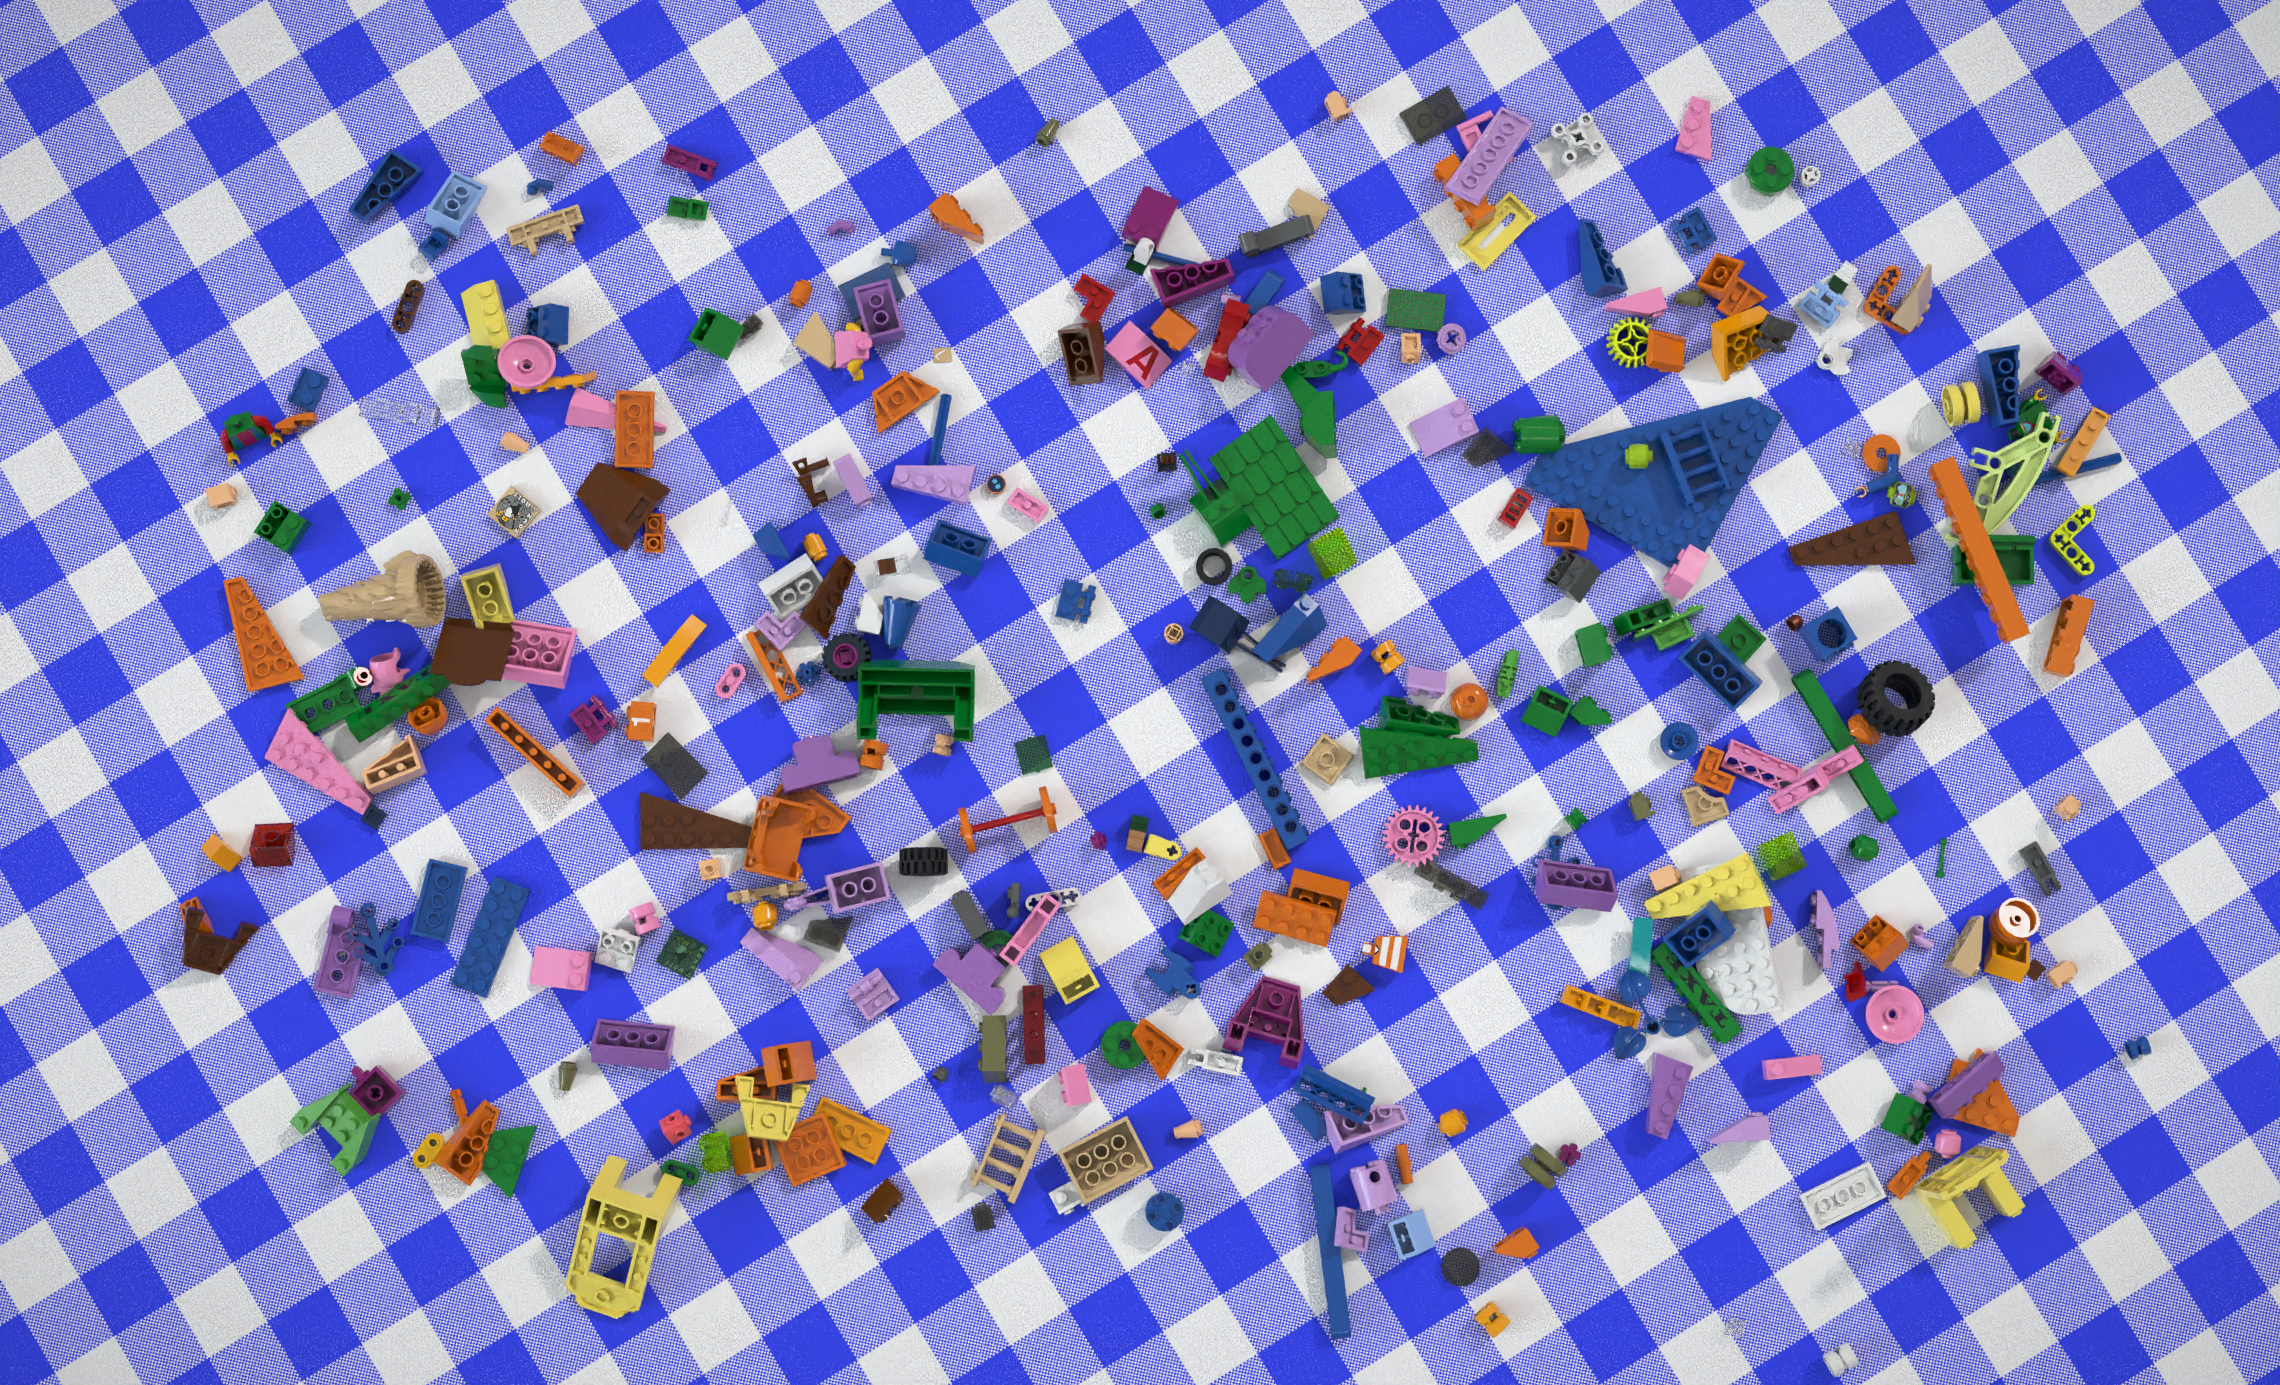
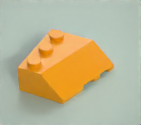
M1760 305L1711 324L1712 357L1724 382L1730 379L1729 375L1736 370L1738 372L1744 368V364L1751 359L1755 361L1770 350L1761 349L1754 343L1757 337L1761 338L1763 333L1759 331V328L1766 315L1770 314Z

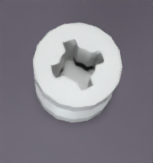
M1814 166L1805 167L1799 176L1800 184L1806 188L1815 186L1821 177L1819 169Z

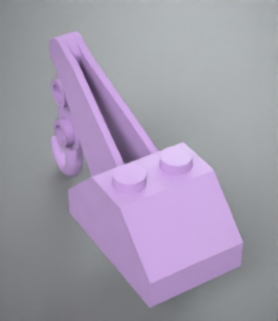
M880 861L824 876L826 887L799 897L782 901L784 911L831 903L833 913L835 914L891 899L883 864ZM828 890L830 899L807 902V899H804Z

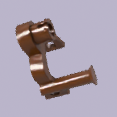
M827 456L826 459L809 465L806 457L792 462L800 474L796 478L806 492L812 507H818L820 503L829 501L825 490L815 492L811 475L812 471L826 466L830 467ZM803 463L804 467L800 468L798 464Z

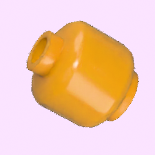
M769 901L758 902V905L752 909L753 924L759 930H772L778 923L777 907L774 904H770Z
M1451 1109L1441 1114L1440 1123H1438L1441 1133H1446L1449 1137H1454L1464 1132L1466 1125H1468L1463 1111Z

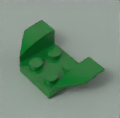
M473 345L469 349H462L461 357L468 384L471 385L470 390L488 407L507 408L504 397L507 381L502 377L498 369L500 348Z

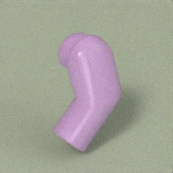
M1915 924L1910 931L1913 942L1930 951L1934 942L1924 938V927L1921 924Z

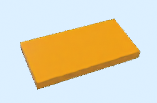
M822 1096L813 1115L825 1111L840 1148L876 1165L892 1129Z

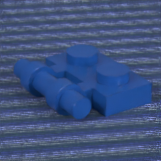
M1699 206L1681 216L1684 221L1683 224L1680 225L1677 219L1670 222L1673 227V233L1678 236L1682 243L1681 247L1683 250H1686L1688 255L1695 252L1692 247L1693 244L1697 243L1699 249H1702L1717 240L1715 233ZM1687 228L1693 236L1689 240L1684 233V230Z
M1064 579L1055 617L1074 621L1075 615L1078 614L1081 615L1080 623L1087 624L1088 617H1091L1092 613L1090 611L1091 605L1096 597V587L1089 585L1087 592L1082 591L1083 583ZM1080 597L1085 598L1083 609L1077 608Z

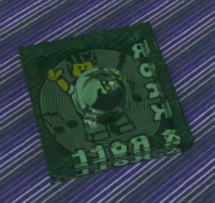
M674 928L656 962L691 980L709 946Z

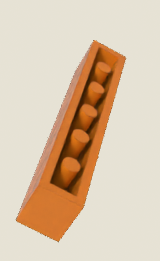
M497 706L484 720L570 798L574 799L586 785L502 708Z

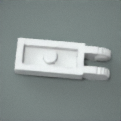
M1190 1047L1189 1052L1203 1054L1204 1059L1203 1062L1188 1059L1187 1064L1240 1077L1244 1057Z

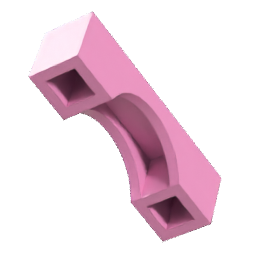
M1045 893L999 956L1015 967L1062 904L1048 893Z

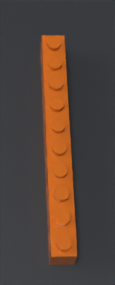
M1954 456L1932 464L1928 467L1929 478L1932 482H1935L1937 487L1936 494L1944 503V513L1951 519V529L1960 540L1958 544L1961 551L1966 554L1968 568L1973 570L1975 575L1974 582L1982 591V601L1985 605H1988L1990 619L1998 628V638L2006 644L2030 634Z

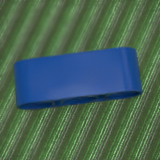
M1271 269L1265 273L1244 303L1250 305L1248 313L1251 314V317L1260 309L1269 305L1285 281L1283 277Z

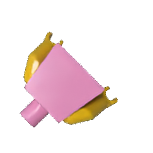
M849 322L845 326L847 331L835 332L836 368H846L851 376H853V381L864 380L863 370L859 368L869 359V348L872 347V340L868 337L867 332H861L860 323Z

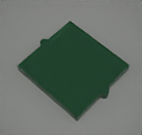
M1045 734L1014 742L1022 775L1033 772L1039 773L1040 770L1053 767Z

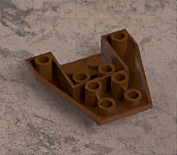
M597 462L577 490L576 495L610 541L628 552L638 538L636 534L657 504L661 505L671 490L654 478Z

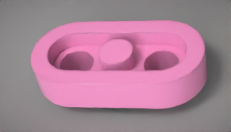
M731 664L724 672L715 687L719 697L723 699L731 698L744 681L746 670L741 664ZM736 670L740 671V675L738 677H734L733 675L734 671ZM724 686L729 687L727 693H724L722 690Z

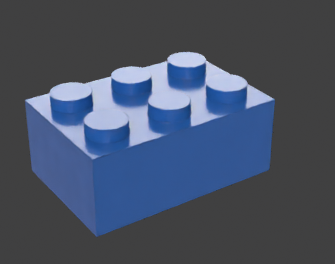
M1710 900L1668 930L1662 939L1682 964L1689 968L1731 938L1736 929L1715 903Z

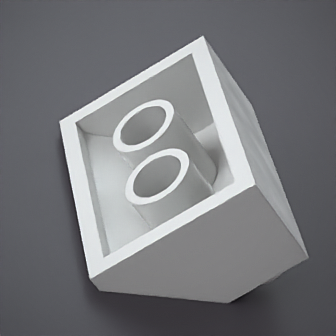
M805 553L758 583L781 621H783L794 611L797 612L808 605L823 582V578Z

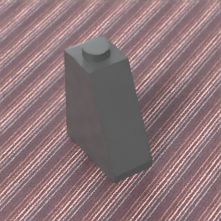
M960 890L952 895L954 899L950 901L973 941L991 931L968 891L963 892Z

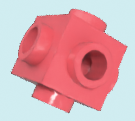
M680 1110L659 1121L663 1134L672 1145L692 1134L690 1125H692L691 1120L687 1114L683 1116Z

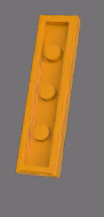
M2093 407L2056 467V470L2073 479L2111 415Z

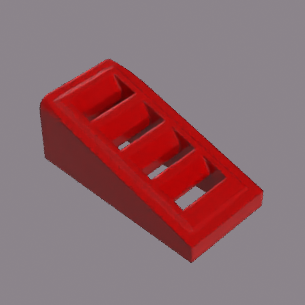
M1517 488L1497 520L1514 530L1534 497ZM1519 494L1520 496H1522V497H1524L1525 499H1527V502H1526V503L1523 502L1522 500L1518 499L1516 496ZM1513 501H1516L1524 507L1522 509L1519 508L1518 506L1513 504ZM1512 507L1520 513L1517 515L1509 510V508ZM1508 513L1516 518L1515 521L1505 516V514Z

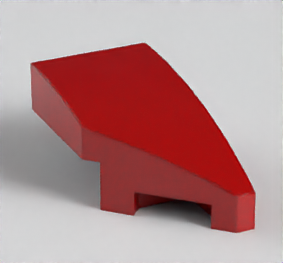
M1858 961L1854 962L1852 972L1845 974L1843 977L1847 981L1846 998L1850 1002L1867 995L1864 973Z

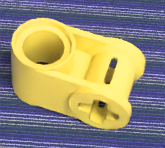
M1149 834L1144 853L1170 861L1180 858L1181 848L1177 843ZM1175 847L1178 853L1170 856L1167 850Z

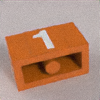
M631 701V706L628 705L627 717H630L629 725H626L625 736H628V740L654 742L657 704Z

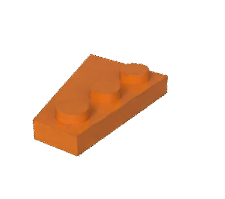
M1142 1018L1132 1035L1158 1078L1163 1081L1184 1048L1149 1021Z

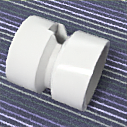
M1847 1342L1838 1346L1837 1351L1831 1350L1822 1355L1826 1366L1835 1378L1845 1373L1846 1368L1851 1370L1859 1365L1854 1351Z

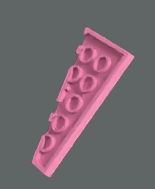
M291 708L287 709L264 758L364 815L374 797L359 781H356L348 773L349 770L336 760L337 757L326 745L308 730L307 725L295 716V712Z

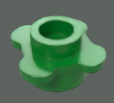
M395 488L392 497L388 499V503L397 506L399 510H404L408 500L411 499V495L402 492L400 488Z

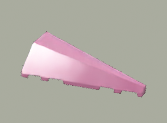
M577 387L569 404L565 425L615 429L616 404ZM654 421V432L665 433L668 427Z

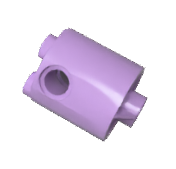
M1383 1159L1368 1162V1167L1364 1165L1349 1169V1175L1362 1212L1374 1209L1375 1215L1390 1211L1388 1204L1399 1199L1387 1164Z

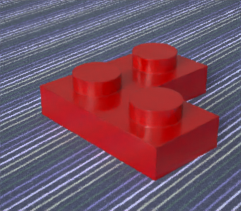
M1084 273L1073 291L1088 299L1087 304L1080 313V317L1088 322H1099L1116 294Z

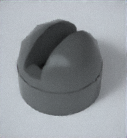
M942 1066L937 1067L932 1073V1076L941 1083H945L949 1075L948 1070Z

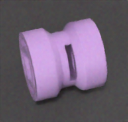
M1914 1080L1912 1084L1913 1089L1908 1092L1907 1097L1925 1105L1927 1101L1926 1096L1931 1092L1932 1087Z

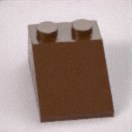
M1101 321L1069 324L1057 330L1069 385L1102 383L1105 339Z

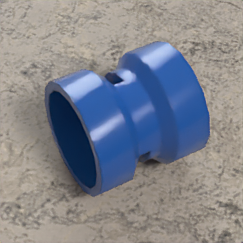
M2145 1036L2138 1037L2135 1041L2129 1040L2125 1042V1049L2131 1060L2139 1058L2140 1055L2146 1056L2151 1054V1047Z

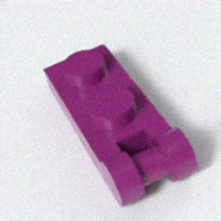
M669 144L661 161L663 164L710 182L713 179V171L718 166V163ZM702 164L707 166L706 171L700 170Z

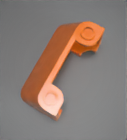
M761 796L758 801L744 859V870L798 883V879L801 878L803 871L800 868V864L797 863L805 826L815 820V807L772 796Z

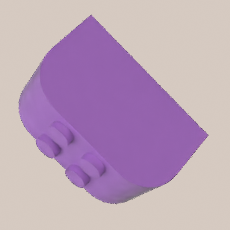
M1265 306L1253 315L1249 323L1237 333V337L1232 341L1228 349V361L1248 384L1267 392L1312 340L1315 334L1297 315L1276 306Z

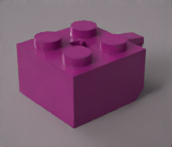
M376 1065L371 1071L366 1070L364 1072L359 1066H355L350 1071L357 1078L355 1081L357 1085L349 1092V1095L371 1117L380 1113L381 1119L407 1093L381 1065ZM375 1089H380V1096H375L377 1093Z

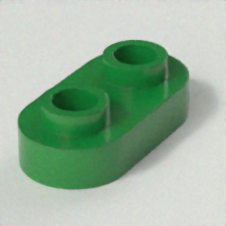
M674 1159L664 1162L661 1168L663 1175L666 1173L683 1179L682 1184L687 1186L695 1185L700 1179V1172L696 1167ZM671 1165L676 1169L674 1173L669 1171ZM688 1172L693 1173V1179L687 1178Z

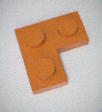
M1706 745L1692 781L1729 795L1736 777L1718 770L1725 752Z

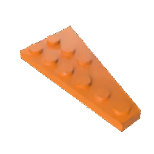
M241 576L224 580L223 583L248 692L306 679L245 578Z

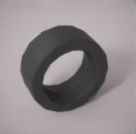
M1210 548L1200 554L1196 563V572L1200 580L1209 585H1220L1229 578L1232 571V560L1225 551L1218 548ZM1210 556H1219L1225 563L1224 573L1217 578L1209 577L1203 571V563Z

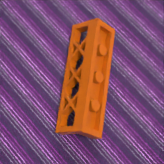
M759 630L756 632L752 631L746 634V637L780 701L784 704L803 694L782 652L776 647H771L770 641H768L767 645L759 643L756 636L762 633ZM769 649L777 651L778 657L776 662L768 660L767 653ZM778 666L786 668L787 674L785 679L777 677L776 670ZM786 683L794 684L797 692L787 696L784 690Z

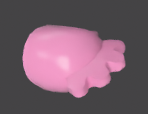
M395 647L393 652L380 654L369 660V669L374 682L371 686L372 693L380 692V696L403 682L404 676L410 671V669H400L396 666L401 657L398 647Z

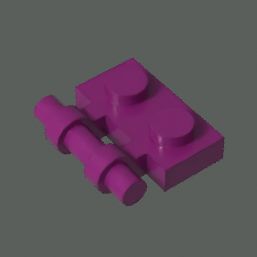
M596 695L589 699L593 703L590 708L583 703L569 714L593 745L608 734V731L604 728L607 724L612 729L619 725L615 720L614 714L606 709L605 703L602 699L599 700ZM599 711L604 719L599 721L593 713Z

